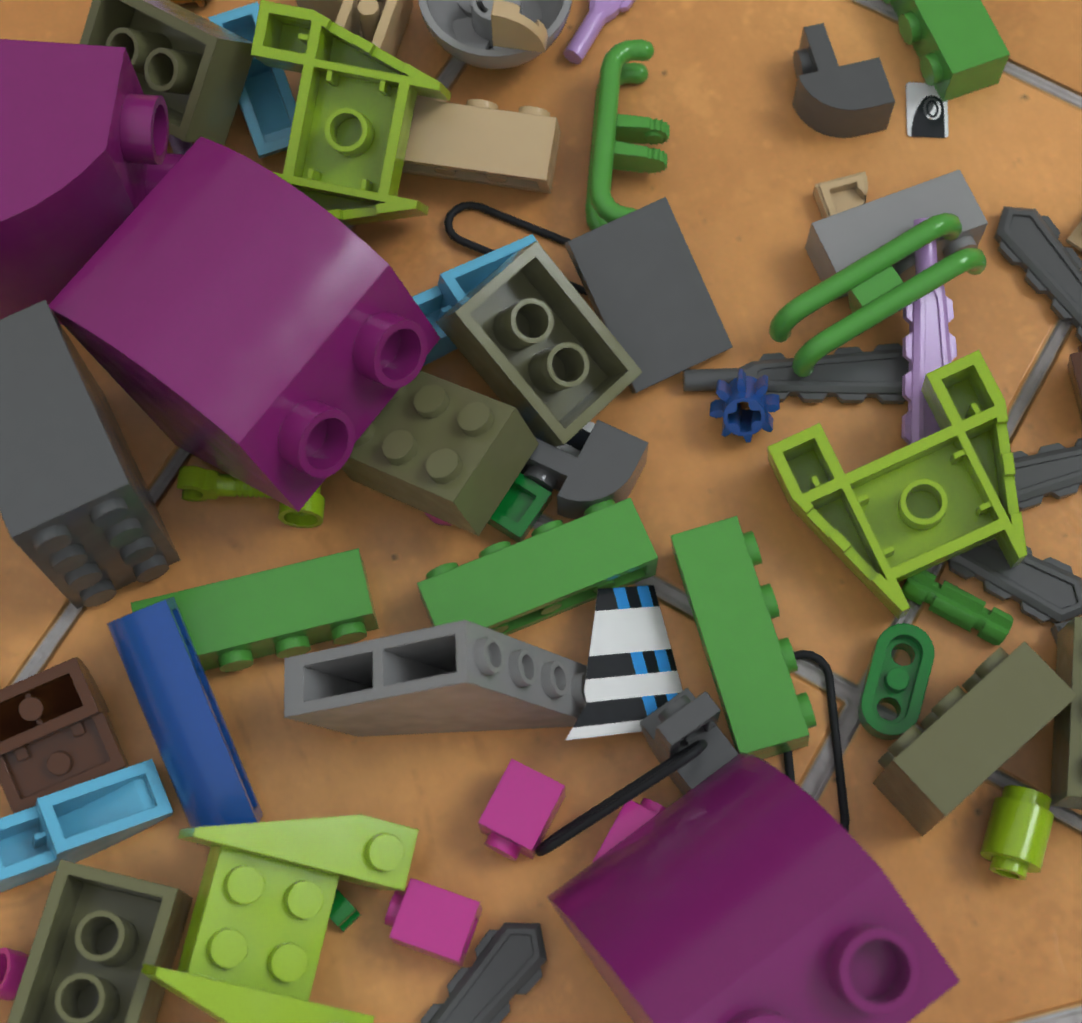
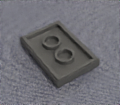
M666 197L565 243V247L596 315L643 372L628 385L632 393L648 388L733 347Z

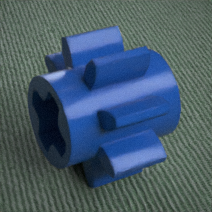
M739 369L737 378L730 381L729 384L723 380L717 381L716 394L720 399L710 403V417H723L722 436L726 437L733 433L738 436H744L746 443H750L752 435L759 432L761 428L768 432L773 430V417L768 412H775L780 409V397L777 394L766 395L768 389L767 375L756 379L746 376L745 371ZM740 402H748L750 409H742Z

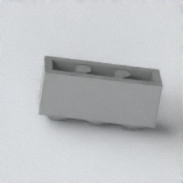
M959 169L811 223L805 249L822 282L914 227V220L930 218L941 213L955 214L962 224V232L957 239L952 241L945 240L943 237L937 239L938 261L965 248H978L988 222ZM915 252L892 265L902 281L916 275ZM848 292L837 299L848 296Z

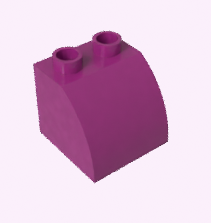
M0 39V320L43 300H46L49 305L184 155L168 153L169 117L166 101L161 95L144 94L125 47Z
M201 136L49 304L57 319L176 446L298 512L324 480L344 466L352 453L356 441L397 391L415 379L425 363L426 356L441 339L392 267L346 225L270 170L224 145Z
M741 752L547 896V899L634 1023H908L960 982L886 874L860 844L799 785L771 764L747 753Z

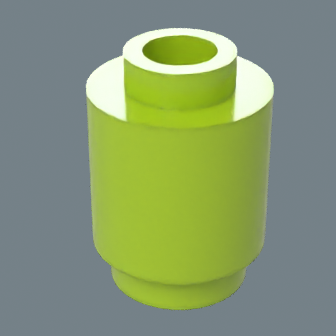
M1006 785L1003 788L1002 796L994 799L980 852L983 858L991 862L990 871L1015 880H1025L1027 872L1039 873L1041 871L1054 820V814L1049 811L1052 799L1048 795L1023 786Z

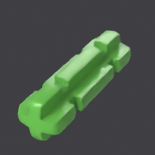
M927 570L911 576L905 581L902 587L905 598L920 606L923 601L930 604L928 610L969 632L971 628L978 630L977 636L993 645H1000L1012 627L1014 619L1011 615L996 607H993L992 611L985 608V601L945 580L943 584L936 582L937 576Z

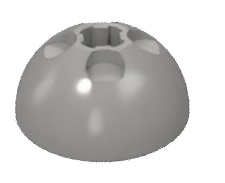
M418 0L423 20L431 35L445 51L466 64L484 69H508L523 65L543 53L493 46L491 11L494 0ZM504 0L519 5V13L534 23L539 19L544 24L548 33L546 50L555 42L563 30L572 5V0Z

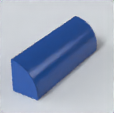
M175 598L162 600L107 623L190 828L259 822L263 816L262 810Z

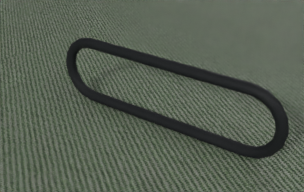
M473 201L462 202L454 206L447 213L444 222L446 233L451 240L484 255L494 250L461 237L453 229V219L459 212L469 209L478 210L562 245L571 240ZM570 281L579 294L587 295L583 286Z
M806 650L794 652L796 660L803 658L816 662L822 668L825 676L841 818L840 825L849 832L850 819L833 673L828 662L819 654ZM792 751L783 753L785 774L795 782Z
M701 739L690 744L568 823L543 841L536 848V854L543 856L553 851L668 777L702 753L707 747V741Z

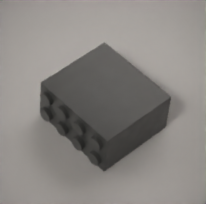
M43 300L0 320V513L12 540L77 609L82 606L94 607L111 600L116 595V590L135 581L148 582L159 578L169 570V565L180 561V558L105 394L47 301Z

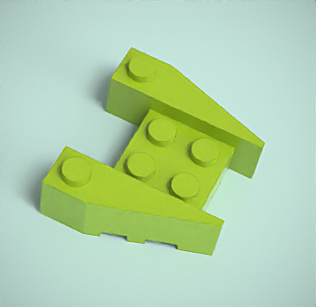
M261 0L251 55L268 67L302 73L283 174L273 173L314 200L346 226L428 215L429 207L418 200L398 197L397 195L417 95L450 101L451 92L441 82L378 48L359 35H355L315 10Z
M980 350L925 375L921 392L941 429L940 431L853 471L844 473L820 423L767 447L768 462L791 510L897 619L906 616L910 609L898 582L995 538L1010 568L1019 565L1027 556L1022 514L1019 512L1014 477L1016 474L1013 452L1010 449L1007 428L1006 402Z
M362 814L180 829L178 839L210 847L177 971L143 963L141 973L213 1017L219 1023H373L375 1016L310 1002L309 997L338 880L383 891H404L419 830Z

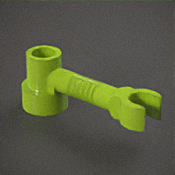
M183 466L179 468L177 488L183 489L181 498L183 500L200 502L207 499H217L219 496L236 497L237 495L239 497L272 498L229 474H220L216 470H206L197 466ZM321 485L299 512L280 502L279 520L286 525L297 528L320 526L323 523L325 498L321 495Z

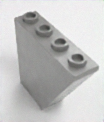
M462 620L284 658V718L357 737L573 727L586 705L584 685L587 666L468 620Z

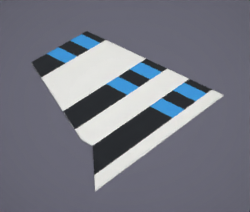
M654 585L598 589L584 685L586 705L565 741L642 732L640 721L683 691Z

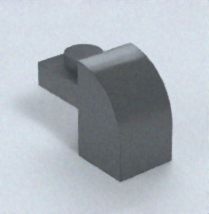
M824 23L803 27L799 50L793 52V64L798 80L792 105L801 120L819 133L838 138H850L887 130L895 99L880 58L839 66Z
M597 420L578 457L536 438L539 445L520 473L550 492L553 489L559 491L557 495L558 515L570 519H578L583 517L584 511L593 504L611 499L617 503L628 498L646 464L648 442Z
M688 688L640 721L645 739L660 764L698 740L704 739L707 741V747L702 753L669 775L683 795L739 754L717 726L721 710L706 691L695 698Z

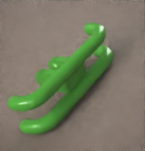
M625 40L614 45L605 54L600 68V78L595 93L585 205L586 221L591 231L637 210L621 206L612 198L613 169L656 174V172L661 173V171H665V168H667L668 157L665 151L655 149V147L649 148L636 144L649 143L651 145H658L667 142L670 125H667V122H663V120H657V118L651 119L649 117L618 114L620 86L626 83L641 84L648 78V69L644 64L628 63L630 61H648L652 58L654 47L646 40Z
M941 213L932 216L783 306L773 317L769 327L771 338L780 343L785 342L790 337L791 330L801 320L847 292L849 308L852 312L812 337L798 350L792 362L794 373L803 378L810 376L814 366L824 356L965 272L971 275L981 274L986 268L987 260L984 253L977 248H965L956 251L905 282L902 281L892 266L940 237L949 241L957 239L962 232V224L959 218L951 213Z

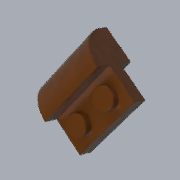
M78 657L0 690V784L13 814L36 806L37 798L129 766L107 715L109 709L91 673Z

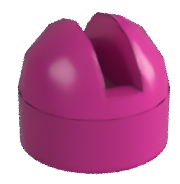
M5 947L0 949V999L6 1001L15 1000L29 955Z

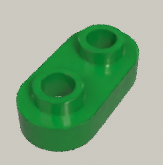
M900 623L890 626L880 635L872 651L858 704V716L866 731L879 739H898L916 724L921 712L935 652L930 637L915 625ZM896 649L906 651L910 656L911 663L906 666L897 664L892 658V651ZM880 703L891 704L896 710V719H883L877 711V705Z

